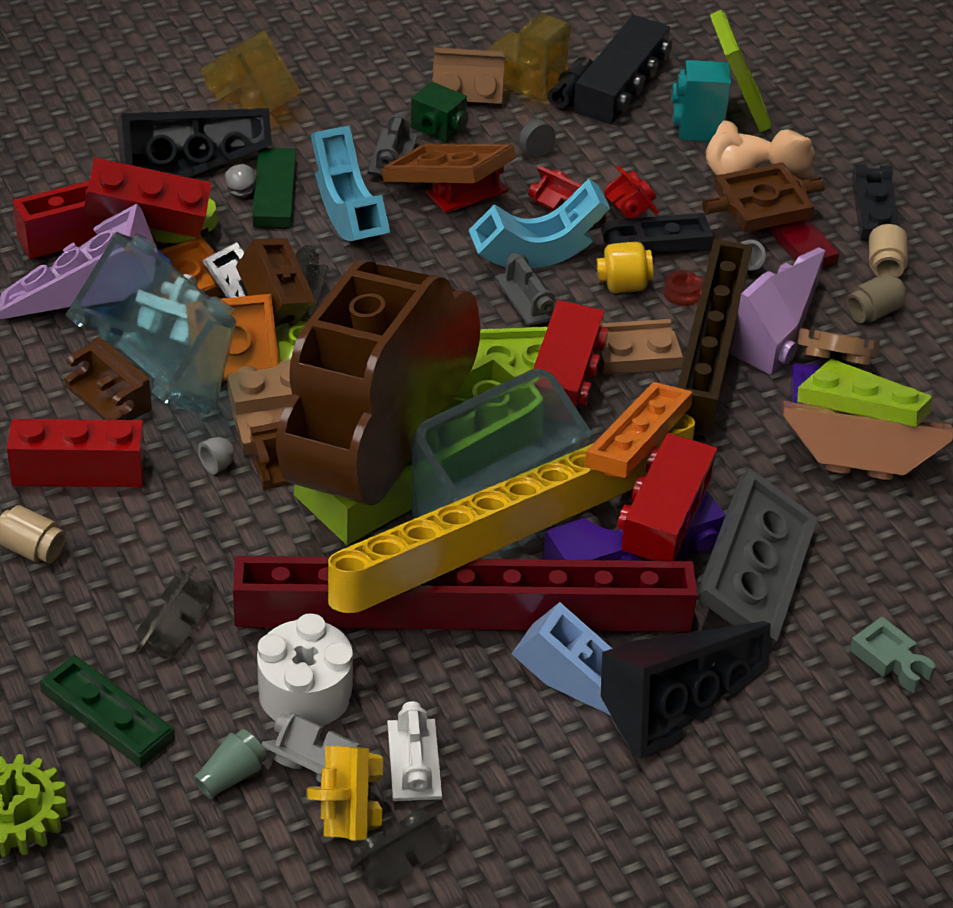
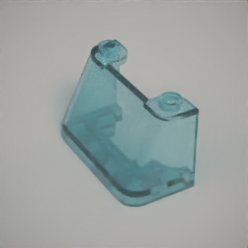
M116 232L67 311L66 316L77 326L83 327L87 324L98 328L97 331L100 333L98 337L103 341L117 345L155 378L153 382L155 387L152 392L164 403L208 415L218 401L237 322L231 315L234 309L214 296L210 298L158 255L155 252L157 245L150 239L138 233L132 238Z

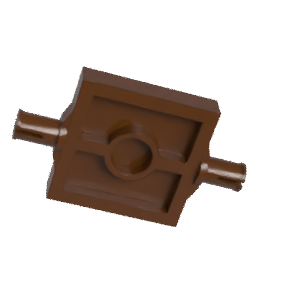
M783 162L716 175L714 189L720 197L704 199L702 207L705 215L723 211L729 212L743 232L756 231L812 219L815 206L807 197V194L823 192L825 190V182L821 176L805 180L798 179L789 172Z

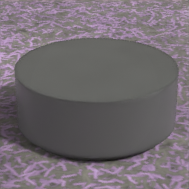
M542 119L532 120L523 127L519 135V146L531 157L543 156L554 145L556 138L555 130Z

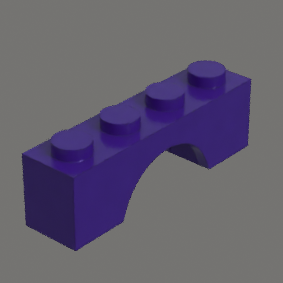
M706 491L674 561L700 552H709L714 548L726 515L708 491ZM586 518L545 530L542 560L654 561L622 551L623 531L602 528Z

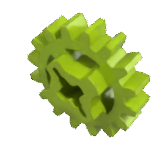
M18 754L12 764H6L5 759L0 756L1 857H7L11 847H18L21 854L26 855L29 850L28 844L33 841L42 847L46 846V832L59 833L61 831L60 818L67 817L68 815L65 783L59 782L58 772L55 767L44 771L43 760L40 758L34 760L30 765H26L23 754Z

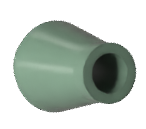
M241 729L236 734L229 733L204 767L193 776V780L206 797L213 799L220 792L261 771V763L267 759V754L259 741L247 730Z

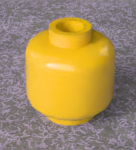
M640 242L607 245L604 250V258H597L598 281H606L607 288L612 293L643 291L647 287L648 281L654 279L651 250H645Z

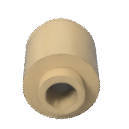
M884 224L878 226L869 235V265L877 277L884 273H890L898 278L908 265L907 234L897 225Z
M17 505L11 510H6L0 516L1 546L36 563L44 561L50 564L60 555L66 541V532L59 529L57 522L21 505Z

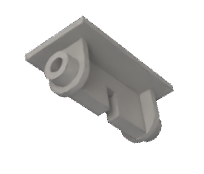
M282 713L274 726V731L279 733L277 740L263 741L261 744L262 747L276 753L274 759L278 763L293 769H301L304 766L316 772V780L320 783L321 770L325 768V746L341 745L362 748L361 744L332 731L327 733L323 746L318 745L317 742L323 727L295 713H291L289 716Z

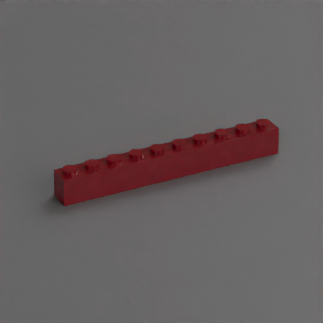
M235 556L233 582L235 627H277L281 624L298 620L302 615L316 614L321 616L325 623L336 628L529 630L534 622L560 602L592 631L691 632L697 601L693 561L476 559L356 613L339 612L328 603V559L330 557Z

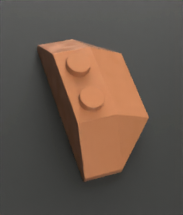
M783 401L782 405L785 419L819 463L826 464L825 469L832 472L850 473L851 468L868 470L867 475L874 478L893 479V474H907L953 441V427L951 424L922 421L917 427L808 404Z

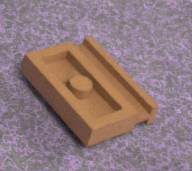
M434 47L432 82L466 95L467 102L502 104L505 51Z
M671 319L603 323L602 327L609 328V334L604 352L597 350V354L600 355L599 363L602 373L617 374L681 369L683 355L675 331H672Z

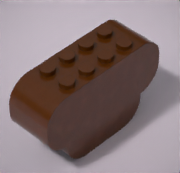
M365 259L353 263L304 325L293 348L289 371L292 395L281 414L276 437L277 457L283 478L288 483L359 503L367 505L379 503L389 492L456 395L474 365L481 330L478 304L474 294L469 291L453 289L450 282L444 277L384 265Z

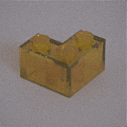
M540 13L519 31V34L508 31L487 50L505 51L503 86L545 103L548 100V92L558 83L560 74L567 69L571 24Z
M265 30L233 47L200 69L207 87L214 93L217 100L236 91L244 109L269 108V112L301 94Z

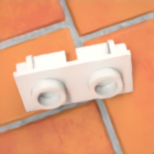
M407 702L398 713V720H387L393 801L442 799L435 719H427L426 711L421 708L418 702Z

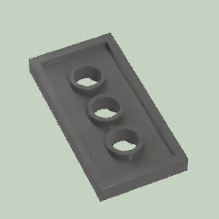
M750 468L739 478L699 585L697 600L733 626L761 621L771 623L770 646L776 643L818 518ZM764 521L770 525V530L765 526ZM753 550L756 551V552L760 555V556H759V560H760V561H758L757 558L755 557V555H754V553H753ZM742 581L749 585V593L743 587Z

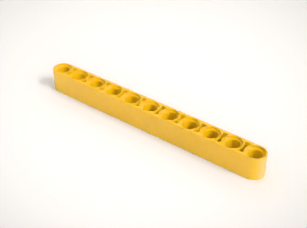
M684 414L667 433L693 440L695 421L691 416ZM665 436L657 443L655 448H660ZM592 443L337 551L328 559V603L339 612L356 613L626 493L634 488L639 475L646 477V464L650 452L626 478L608 477L600 471L585 467L586 451L594 444Z

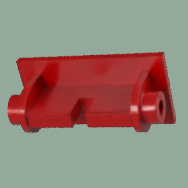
M539 165L537 169L541 181L539 184L533 183L530 186L528 196L532 197L534 203L555 211L562 202H565L582 185L570 180L566 174L559 170L551 171Z
M617 165L615 168L620 176L606 186L604 191L606 200L617 207L627 218H636L648 208L657 215L659 211L652 202L657 197L645 180L641 181L633 170L627 173Z
M501 167L477 183H433V188L426 190V193L445 213H449L509 192V188L499 179L500 174L504 173V167Z

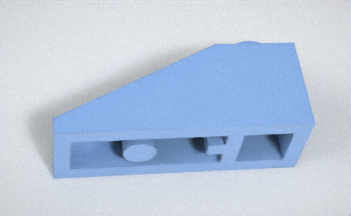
M559 602L532 624L512 652V655L546 685L611 716L601 698L602 652L612 648Z

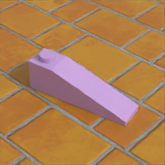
M135 204L104 220L93 228L97 235L79 248L73 242L63 249L64 253L55 261L52 267L48 268L46 265H40L4 290L0 296V319L123 298L134 291L140 292L141 288L146 290L150 288L157 279L160 257L140 206Z
M818 247L799 256L793 266L788 263L780 265L778 274L770 271L762 274L741 293L731 355L769 375H772L783 363L786 365L790 363L797 351L798 344L796 342L799 330L803 326L820 279L825 255L824 249Z

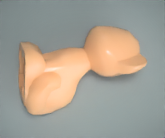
M723 120L706 149V163L715 175L756 168L758 165L770 161L771 164L783 162L789 172L798 179L803 180L814 176L812 164L816 153L812 146V141L789 129L781 130L769 142L761 137L738 134V127L733 122Z

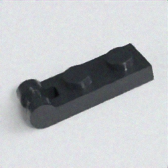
M854 164L852 184L860 240L869 241L870 233L878 226L884 224L899 226L892 183V166L880 165L879 169L867 168L866 164Z
M705 213L610 220L604 223L601 228V234L604 241L608 243L607 245L640 242L645 250H651L652 254L712 248L714 238Z

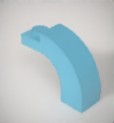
M350 125L311 133L318 171L315 172L317 184L327 214L337 233L346 241L390 233L383 196H372L363 182Z
M588 179L558 209L542 217L532 219L518 218L494 204L469 229V233L478 254L497 265L506 267L507 258L513 253H518L527 257L530 268L551 266L573 257L593 242L589 229L603 217L610 207L599 185Z

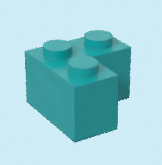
M686 60L685 69H680L677 83H672L671 104H674L672 125H678L679 140L711 141L719 125L725 120L731 86L728 62Z

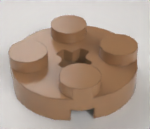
M804 328L799 330L797 344L803 345L802 353L807 355L830 358L831 351L842 352L843 360L870 365L871 357L877 358L880 341L869 339L868 347H865L866 340L859 339V337L814 330L813 338L809 337L810 330Z

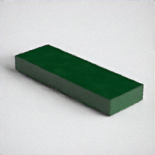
M264 148L258 151L253 227L291 228L296 148Z
M75 654L39 681L41 692L140 768L175 740V729Z

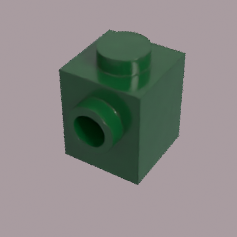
M431 81L411 98L410 127L443 142L449 141L455 134L461 132L468 122L469 116L468 112H466L467 96Z

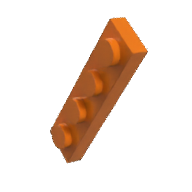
M653 382L586 451L585 467L600 471L608 477L626 478L689 410L692 404L693 391Z

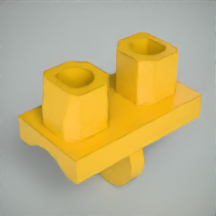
M341 745L325 746V768L321 770V786L308 787L306 794L307 799L321 800L320 819H324L323 836L341 837L354 841L367 840L368 831L382 826V807L378 801L368 800V782L379 781L383 776V757L381 755L369 753V748Z

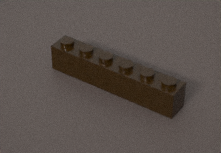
M714 239L677 387L693 391L691 407L685 414L691 416L695 421L694 433L712 436L732 349L741 293L745 291L753 245Z

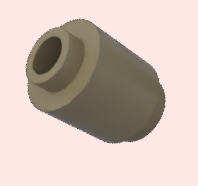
M884 273L853 288L851 294L846 298L848 312L858 323L865 321L872 323L902 308L905 304L906 289L899 278L890 273Z

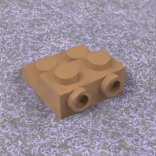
M291 360L279 363L276 368L257 370L252 366H244L238 369L235 374L227 375L228 400L244 456L251 455L250 427L280 421L283 409L292 395L289 378Z

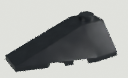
M269 108L121 113L117 119L121 163L188 178L272 145Z
M761 621L637 640L602 652L601 698L632 754L638 758H643L673 746L684 737L682 729L695 718L703 721L713 713L711 705L726 693L732 696L764 671L769 665L771 623Z

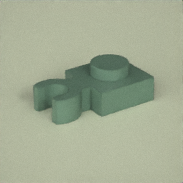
M883 616L851 640L849 650L882 677L893 671L898 675L901 686L914 693L918 689L921 679L915 673L921 674L930 681L936 669L935 663L930 658L914 654L917 643Z

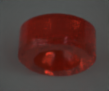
M685 270L674 271L665 278L663 294L673 304L690 306L699 302L703 281L693 272Z

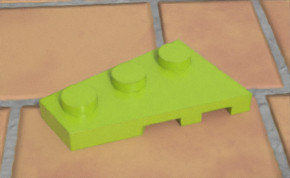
M830 359L798 387L797 402L917 427L932 412L933 396Z

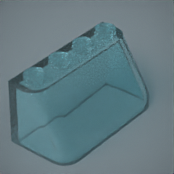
M532 369L424 421L415 431L411 440L412 510L414 517L418 518L580 449L593 433L558 380L548 371Z

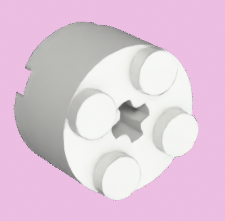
M305 614L298 620L277 626L259 640L257 653L259 701L263 710L273 720L276 721L282 713L288 716L291 713H295L317 725L325 726L338 719L346 711L353 686V651L349 640L340 630L325 623L324 619L319 615Z

